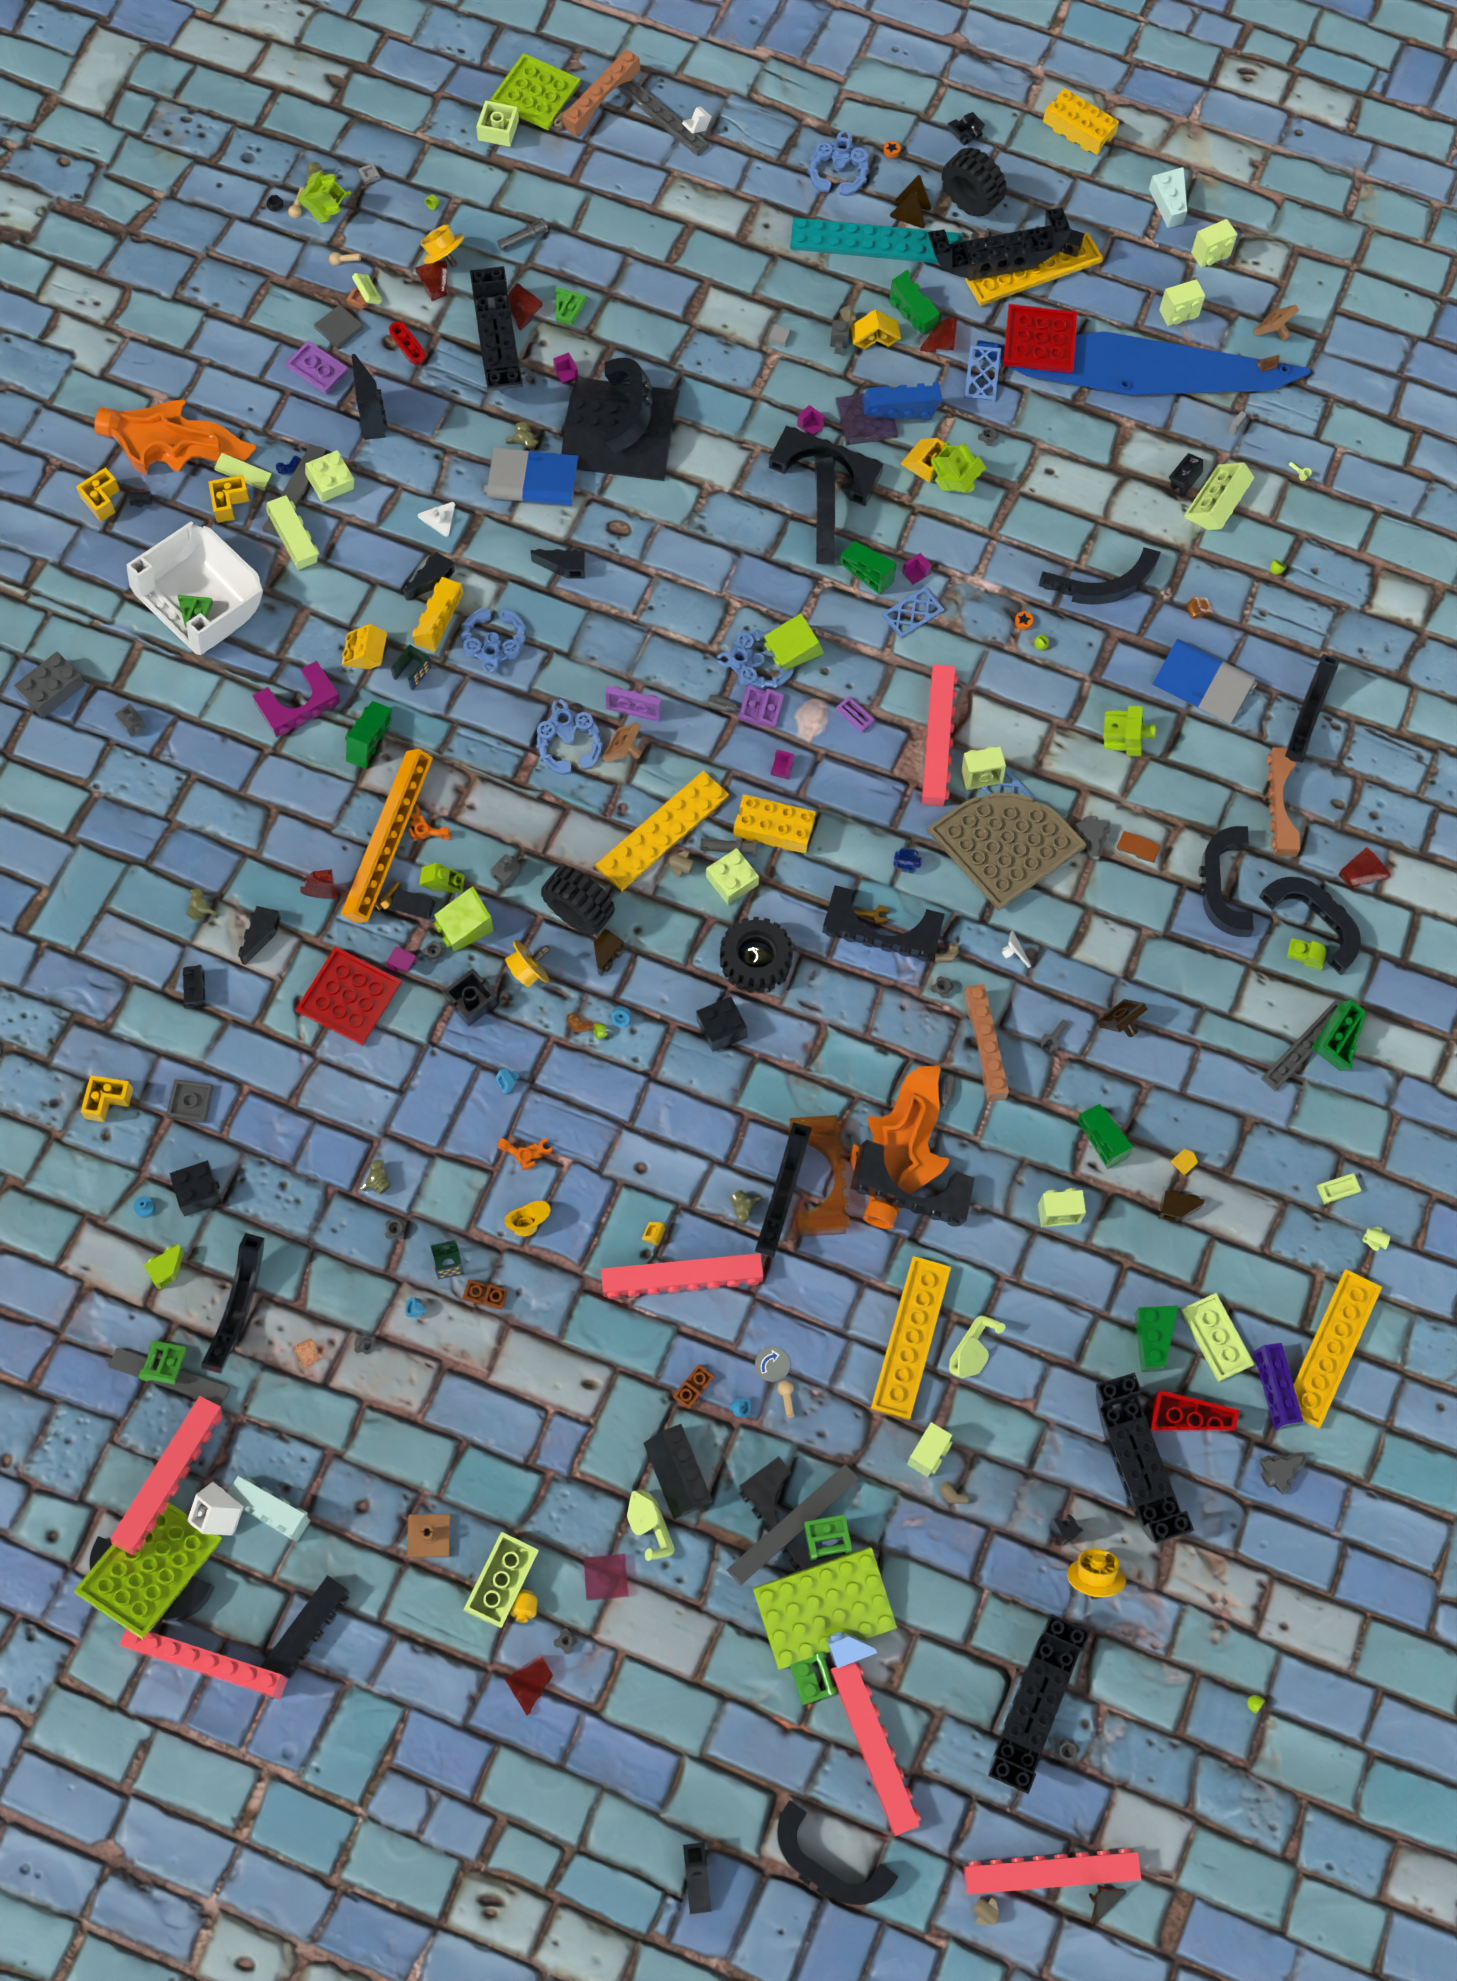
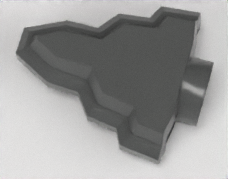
M1087 816L1083 819V822L1074 824L1073 830L1087 844L1086 851L1092 861L1099 860L1103 852V843L1106 842L1107 834L1110 833V822L1098 820L1097 816Z
M1304 1452L1291 1453L1288 1456L1279 1454L1271 1457L1267 1455L1259 1459L1264 1471L1260 1474L1267 1487L1271 1488L1274 1486L1283 1495L1291 1489V1483L1296 1479V1472L1304 1467L1308 1457Z

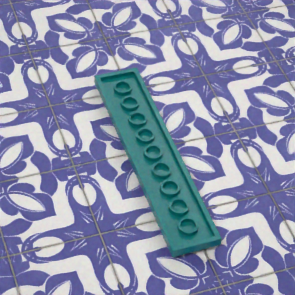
M793 217L790 250L939 264L928 236V232L933 230ZM946 232L949 244L961 242L962 233Z

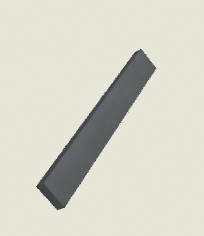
M633 79L616 87V89L696 156H699L709 148V142L698 133H691L682 124L683 121Z
M846 1464L736 1560L727 1569L729 1574L740 1586L805 1529L804 1522L815 1520L858 1482V1477Z

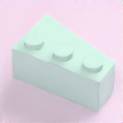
M1184 168L1153 175L1149 190L1167 228L1184 224L1187 214Z

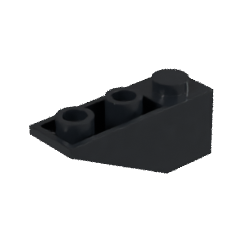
M561 549L531 550V560L533 563L567 579H585V551L578 549L572 551Z
M435 552L433 556L427 559L425 566L416 572L415 578L406 584L404 588L406 600L409 601L433 590L435 584L440 582L441 577L449 579L455 572L454 562Z
M256 906L255 912L251 913V924L249 929L245 931V942L238 952V957L243 965H246L276 935L281 920L278 910Z
M705 1842L683 1845L690 1914L712 1912Z

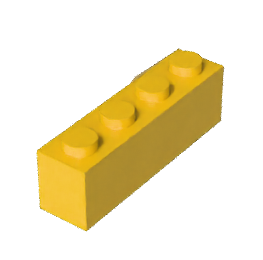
M441 577L440 582L435 584L434 594L427 601V609L425 613L422 612L418 628L415 627L412 633L416 646L433 652L436 651L463 595L461 583Z

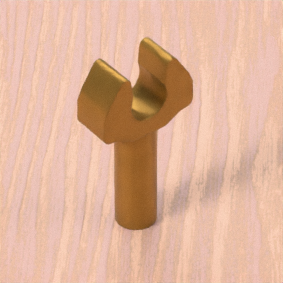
M395 881L386 894L376 900L374 906L378 911L382 908L385 910L392 904L391 898L395 895L396 889L402 886L399 881Z
M878 905L875 910L854 908V913L858 917L873 918L876 925H883L888 922V918L880 917L879 914H888L889 909L883 905Z

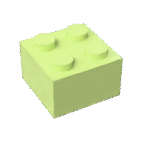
M485 100L476 126L478 140L510 147L519 122L518 107Z
M1227 219L1197 231L1191 253L1200 267L1210 266L1221 259L1224 260L1231 256L1237 233Z
M1197 279L1165 289L1159 311L1167 326L1177 325L1183 321L1199 317L1205 294Z
M338 450L305 463V474L322 503L354 489V478Z
M988 747L984 750H970L964 753L961 772L966 791L1003 783L1006 764L1001 747Z
M737 848L706 868V878L727 905L759 884V875Z
M1069 1188L1065 1192L1048 1190L1043 1193L1038 1203L1041 1227L1080 1224L1086 1214L1083 1190Z
M931 1422L910 1456L907 1465L926 1477L930 1473L935 1474L942 1462L940 1456L945 1457L953 1443L950 1441L952 1435Z

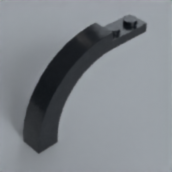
M814 454L816 480V564H834L835 476L833 455Z
M1143 547L1137 563L1127 573L1110 581L1100 583L1082 582L1042 571L1039 586L1046 590L1058 591L1064 595H1072L1071 602L1094 605L1115 602L1133 594L1147 582L1155 570L1161 552Z
M1325 654L1321 656L1287 745L1285 757L1293 762L1303 763L1314 726L1337 671L1339 659Z
M793 1122L755 1252L772 1257L775 1256L812 1127Z
M245 1233L239 1245L237 1266L227 1306L218 1330L202 1361L201 1369L221 1374L232 1349L235 1350L252 1304L259 1277L265 1241L263 1237Z

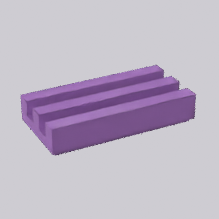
M850 696L836 707V711L861 733L868 729L870 724L875 722V719ZM847 703H849L868 721L866 722L863 718H861L855 710H853L847 705Z

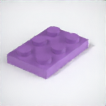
M307 341L285 363L287 369L326 395L349 372L347 366L310 341Z
M607 686L605 692L606 709L660 722V698L654 695L640 694L634 690H623L618 686Z

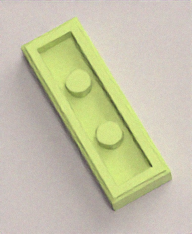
M221 453L215 465L216 471L230 477L244 475L247 484L264 491L272 473L224 453Z

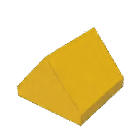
M1183 1149L1171 1160V1163L1185 1176L1198 1161L1194 1152Z
M649 1222L642 1240L659 1246L666 1229L664 1224L661 1222Z

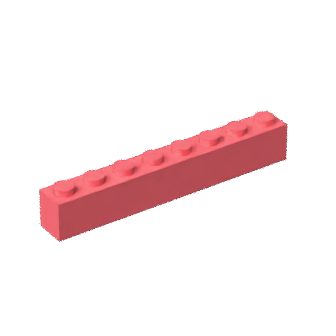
M933 664L921 804L944 806L945 799H949V789L946 788V783H950L951 772H947L948 766H951L952 755H949V750H952L953 739H950V733L954 731V722H951V717L955 716V706H952V701H956L957 690H954L953 687L954 684H957L958 673H955V666Z
M761 1253L601 1269L603 1296L608 1297V1299H617L620 1295L637 1297L640 1293L657 1295L661 1291L677 1293L681 1289L697 1291L702 1287L717 1289L722 1285L738 1287L742 1283L758 1285L759 1282H763Z
M201 1396L198 1397L110 1538L112 1545L133 1556L137 1550H142L146 1542L145 1537L148 1532L152 1533L157 1525L156 1519L166 1511L169 1498L176 1495L179 1489L178 1484L182 1478L185 1479L189 1474V1466L192 1461H196L201 1454L200 1448L210 1440L213 1427L220 1424L223 1418L220 1406Z
M126 1629L119 1644L129 1651L278 1700L281 1699L288 1680L281 1674L153 1632H149L142 1640Z
M856 1662L840 1668H832L830 1673L838 1689L840 1699L894 1837L919 1827L918 1822L921 1821V1817L917 1808L913 1809L910 1801L913 1800L912 1794L908 1787H904L902 1780L905 1777L901 1767H896L894 1761L897 1758L892 1745L888 1746L886 1738L888 1733L884 1725L880 1726L878 1721L880 1713L876 1704L872 1705L869 1697L872 1696L869 1685H864L862 1680L864 1672L860 1663L856 1664Z
M1119 1849V1854L1110 1855V1850L1097 1851V1856H1089V1852L1076 1853V1858H1068L1067 1854L1054 1855L1055 1859L1046 1860V1856H1035L1033 1861L1025 1862L1024 1857L1011 1858L1012 1863L1004 1864L1003 1859L990 1860V1865H982L981 1861L968 1862L969 1866L963 1867L966 1895L1141 1880L1138 1852L1132 1853L1131 1849Z

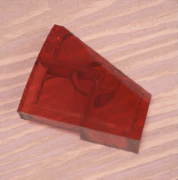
M437 261L415 268L431 301L447 295L446 261Z
M516 283L508 294L513 318H515L518 329L521 331L531 322V316L543 306V302L519 283Z
M946 318L939 321L921 345L920 351L936 353V349L954 351L957 318Z
M1368 847L1343 867L1338 874L1351 888L1358 887L1363 883L1370 884L1375 880L1383 878L1386 880L1391 876L1383 863Z
M332 869L313 871L310 874V878L305 880V887H300V892L315 898H338Z
M539 1655L504 1678L526 1716L531 1713L532 1707L542 1695L544 1687L550 1682L553 1674L543 1657Z

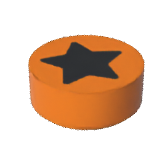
M888 141L884 145V155L888 158H896L900 154L901 147L896 141Z
M1026 611L1019 612L1015 617V626L1020 630L1031 628L1033 616Z

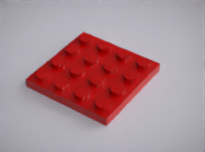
M1009 304L1003 365L1072 373L1077 312Z
M335 946L295 1010L312 1021L363 1046L401 986L402 981Z

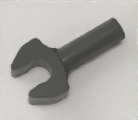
M1062 1020L1051 1035L1044 1034L1041 1039V1047L1050 1041L1053 1045L1049 1053L1055 1052L1060 1046L1058 1038L1067 1027L1068 1022Z

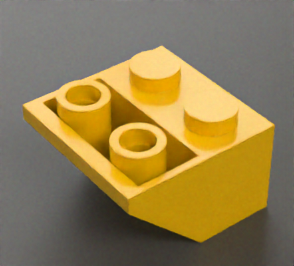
M938 438L920 439L901 462V465L930 483L937 475L931 459L939 455L944 449L945 443Z
M371 623L349 632L346 636V645L342 654L341 665L362 669H372L381 665L387 632Z

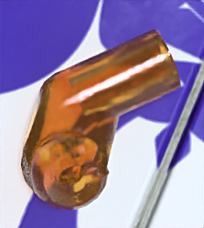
M574 1013L567 1015L566 1023L575 1032L593 1030L592 1021L582 1022Z

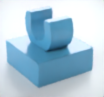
M507 1068L499 1070L495 1080L505 1095L512 1091L515 1083L518 1082L516 1079L520 1078L517 1071L509 1073Z

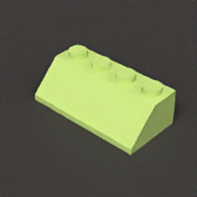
M1245 462L1217 464L1185 513V518L1207 530L1222 529L1254 479Z
M501 1532L463 1611L482 1621L502 1628L539 1550Z

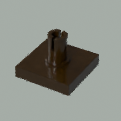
M1123 999L1101 1017L1097 1024L1100 1028L1115 1032H1121L1124 1029L1128 1037H1133L1138 1033L1133 1021L1148 1009L1142 1002Z

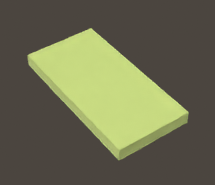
M1217 1293L1180 1310L1218 1382L1255 1365Z

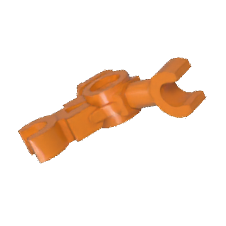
M416 805V813L411 814L409 817L412 820L410 823L414 827V831H412V828H409L411 838L417 841L418 838L426 839L430 838L431 835L438 836L443 840H450V829L447 827H441L440 829L431 828L421 815L420 808Z
M500 1138L497 1144L498 1149L515 1155L514 1158H516L517 1162L522 1164V1170L534 1168L537 1162L532 1160L541 1158V1154L549 1155L553 1152L552 1147L549 1149L543 1148V1145L548 1143L547 1138L542 1139L539 1145L535 1143L526 1148L519 1147V1149L511 1145L504 1138Z

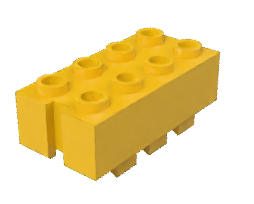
M1065 88L1057 95L1056 102L1052 101L1047 106L1043 122L1053 128L1052 131L1060 136L1061 134L1065 135L1068 141L1073 144L1076 142L1080 144V148L1083 150L1091 151L1096 155L1100 153L1103 144L1106 141L1110 142L1116 135L1119 124L1117 119Z
M743 794L739 814H737L734 824L733 836L752 842L758 840V842L764 843V845L776 846L784 850L806 854L816 812Z

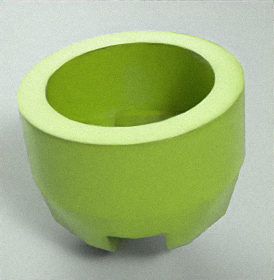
M434 194L425 198V204L431 210L437 208L440 203V199H437V195Z
M1276 559L1270 565V571L1275 575L1281 574L1286 568L1282 562Z
M1044 634L1038 635L1034 641L1035 648L1041 651L1048 648L1049 638Z
M598 1023L593 1025L596 1039H602L607 1036L608 1031H604V1029L608 1027L605 1024Z
M1252 1695L1247 1701L1248 1708L1257 1714L1265 1700L1260 1696Z

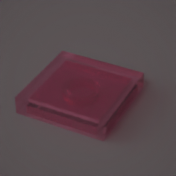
M625 1554L583 1558L587 1601L628 1597Z

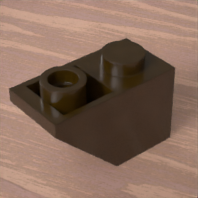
M606 928L594 942L597 970L600 976L604 972H609L613 966L612 962L616 957L620 958L625 950L624 941Z
M1176 1190L1165 1191L1162 1196L1158 1218L1178 1223L1198 1211L1203 1206L1205 1200L1199 1199V1196L1193 1194L1188 1196L1182 1195Z

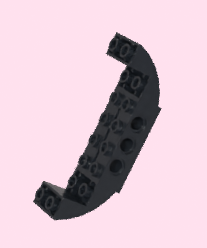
M1063 207L1046 210L1045 226L952 244H949L945 229L928 232V236L939 264L951 274L968 278L971 281L1035 269L1037 265L1052 257L1064 245L1071 233V229Z
M501 266L470 270L487 391L523 387L508 298L505 268Z
M1134 1372L1096 1384V1400L1103 1434L1131 1510L1146 1536L1156 1544L1193 1532L1194 1528L1188 1512H1181L1138 1399L1142 1390Z
M1050 1614L1028 1660L999 1735L989 1767V1777L1029 1794L1037 1774L1034 1773L1078 1656L1085 1648L1090 1630Z

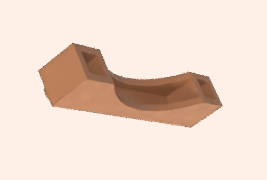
M626 49L562 115L564 129L577 137L588 126L594 112L606 96L619 85L631 81L641 70L639 57Z
M1273 747L1266 758V763L1270 769L1267 773V781L1270 782L1268 798L1271 799L1269 815H1272L1270 832H1273L1270 847L1274 851V856L1296 857L1300 851V833L1288 818L1283 802L1284 784L1292 773L1296 762L1285 757L1287 748Z
M985 985L965 987L963 997L977 1042L987 1102L1007 1099L1009 1089Z

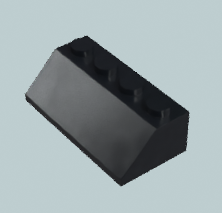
M682 1424L666 1429L643 1443L674 1520L712 1504V1498Z

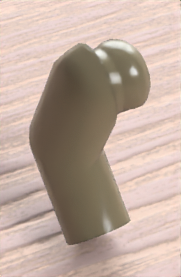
M569 108L556 116L554 120V127L556 129L564 127L562 115Z
M950 943L945 953H935V963L952 962L960 951L958 943Z
M943 1482L941 1484V1495L948 1503H968V1494L956 1493L950 1482Z

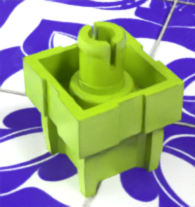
M321 171L312 174L307 182V186L297 197V200L312 213L311 215L319 223L327 222L332 215L340 212L339 204L343 198L351 194L350 191H344L335 181L336 176L334 174L324 175Z
M946 442L944 449L939 455L931 459L933 468L938 475L935 481L942 491L955 490L957 492L969 493L975 488V479L981 475L986 467L980 457L972 455L965 443L959 446H950Z
M1128 706V711H1105L1104 749L1126 751L1127 756H1142L1143 738H1156V725L1144 724L1143 706Z

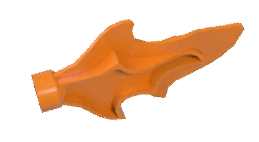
M184 400L168 401L149 408L129 411H116L115 409L100 407L95 418V434L109 438L113 437L123 448L131 466L137 472L148 475L149 466L156 461L167 463L173 471L180 473L184 464L192 458H203L217 463L221 453L246 462L257 449L255 444L240 440L226 428L215 422L186 420L181 416L182 409L186 404Z
M938 1065L921 1066L907 1075L901 1086L895 1107L889 1115L883 1117L868 1116V1126L873 1134L872 1142L885 1146L884 1161L890 1177L898 1187L911 1195L942 1174L950 1161L948 1158L930 1153L928 1141L937 1122L940 1109L938 1080L941 1068ZM854 1143L850 1159L853 1171L859 1146ZM868 1195L869 1202L863 1219L873 1226L882 1229H893L898 1211L901 1208L895 1207L887 1201H878Z

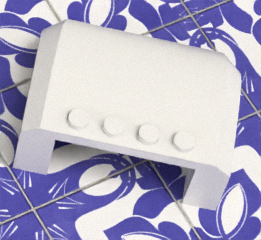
M189 522L126 565L129 586L136 597L198 655H202L247 622L257 610L263 594L258 573L212 529L206 526L202 528L194 525L193 522ZM187 595L212 598L213 605L208 618L200 613L186 622L187 628H185L177 596Z

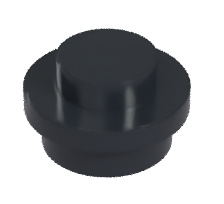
M271 195L266 203L267 208L273 212L280 211L284 206L282 198L278 195Z

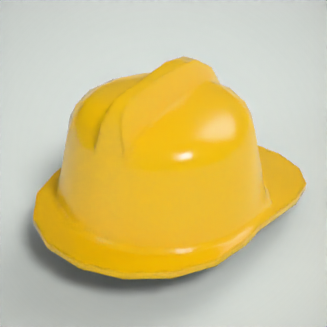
M534 1201L515 1209L506 1215L505 1225L508 1229L514 1231L516 1236H530L537 1231L538 1225L549 1216L551 1211L550 1205L545 1201Z

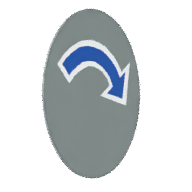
M768 1347L757 1355L755 1369L758 1375L766 1381H780L789 1372L790 1360L788 1355L780 1348Z

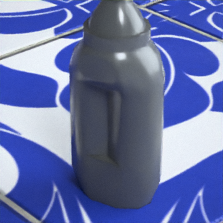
M710 695L707 702L709 707L724 712H734L737 710L740 712L741 707H738L730 699L717 695Z
M943 1075L941 1079L939 1099L942 1110L946 1109V1106L954 1096L956 1080L951 1075Z

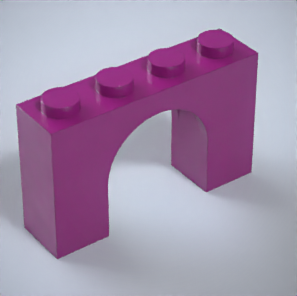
M317 661L301 669L302 676L312 691V695L305 705L298 708L284 707L277 701L269 687L252 695L255 705L276 737L287 734L296 726H302L307 720L316 718L322 712L333 709L341 703L338 692Z

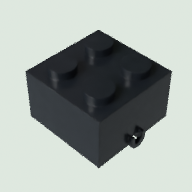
M473 968L443 990L446 1002L468 1027L499 1004L497 995L488 986V981L485 978L482 979Z
M731 996L696 1011L697 1023L702 1030L701 1035L704 1040H707L712 1052L748 1037L747 1026Z
M208 1160L169 1173L179 1208L184 1217L223 1204L219 1192V1182L216 1181Z

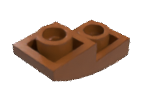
M1123 831L1117 845L1119 851L1133 854L1138 859L1154 863L1161 848L1159 844L1126 831Z
M468 1279L462 1300L502 1310L508 1290Z
M698 1364L673 1397L690 1409L715 1378V1375L701 1364Z

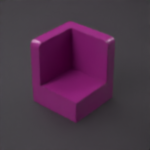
M569 352L553 358L554 370L562 384L576 380L578 368Z
M810 405L798 415L797 426L808 434L815 436L824 427L825 416Z
M920 552L904 563L902 573L915 585L930 575L932 565Z
M776 750L771 775L788 780L794 762V754Z
M395 946L386 962L388 969L394 972L397 968L408 972L412 964H417L416 955Z

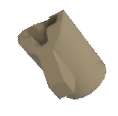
M852 306L840 309L839 312L843 321L850 322V326L857 322Z
M683 851L670 858L669 863L676 876L681 877L682 872L686 874L691 873L694 860L688 858L690 852Z
M981 1896L971 1910L978 1915L975 1920L978 1925H995L1000 1916L997 1899L993 1896L989 1901Z

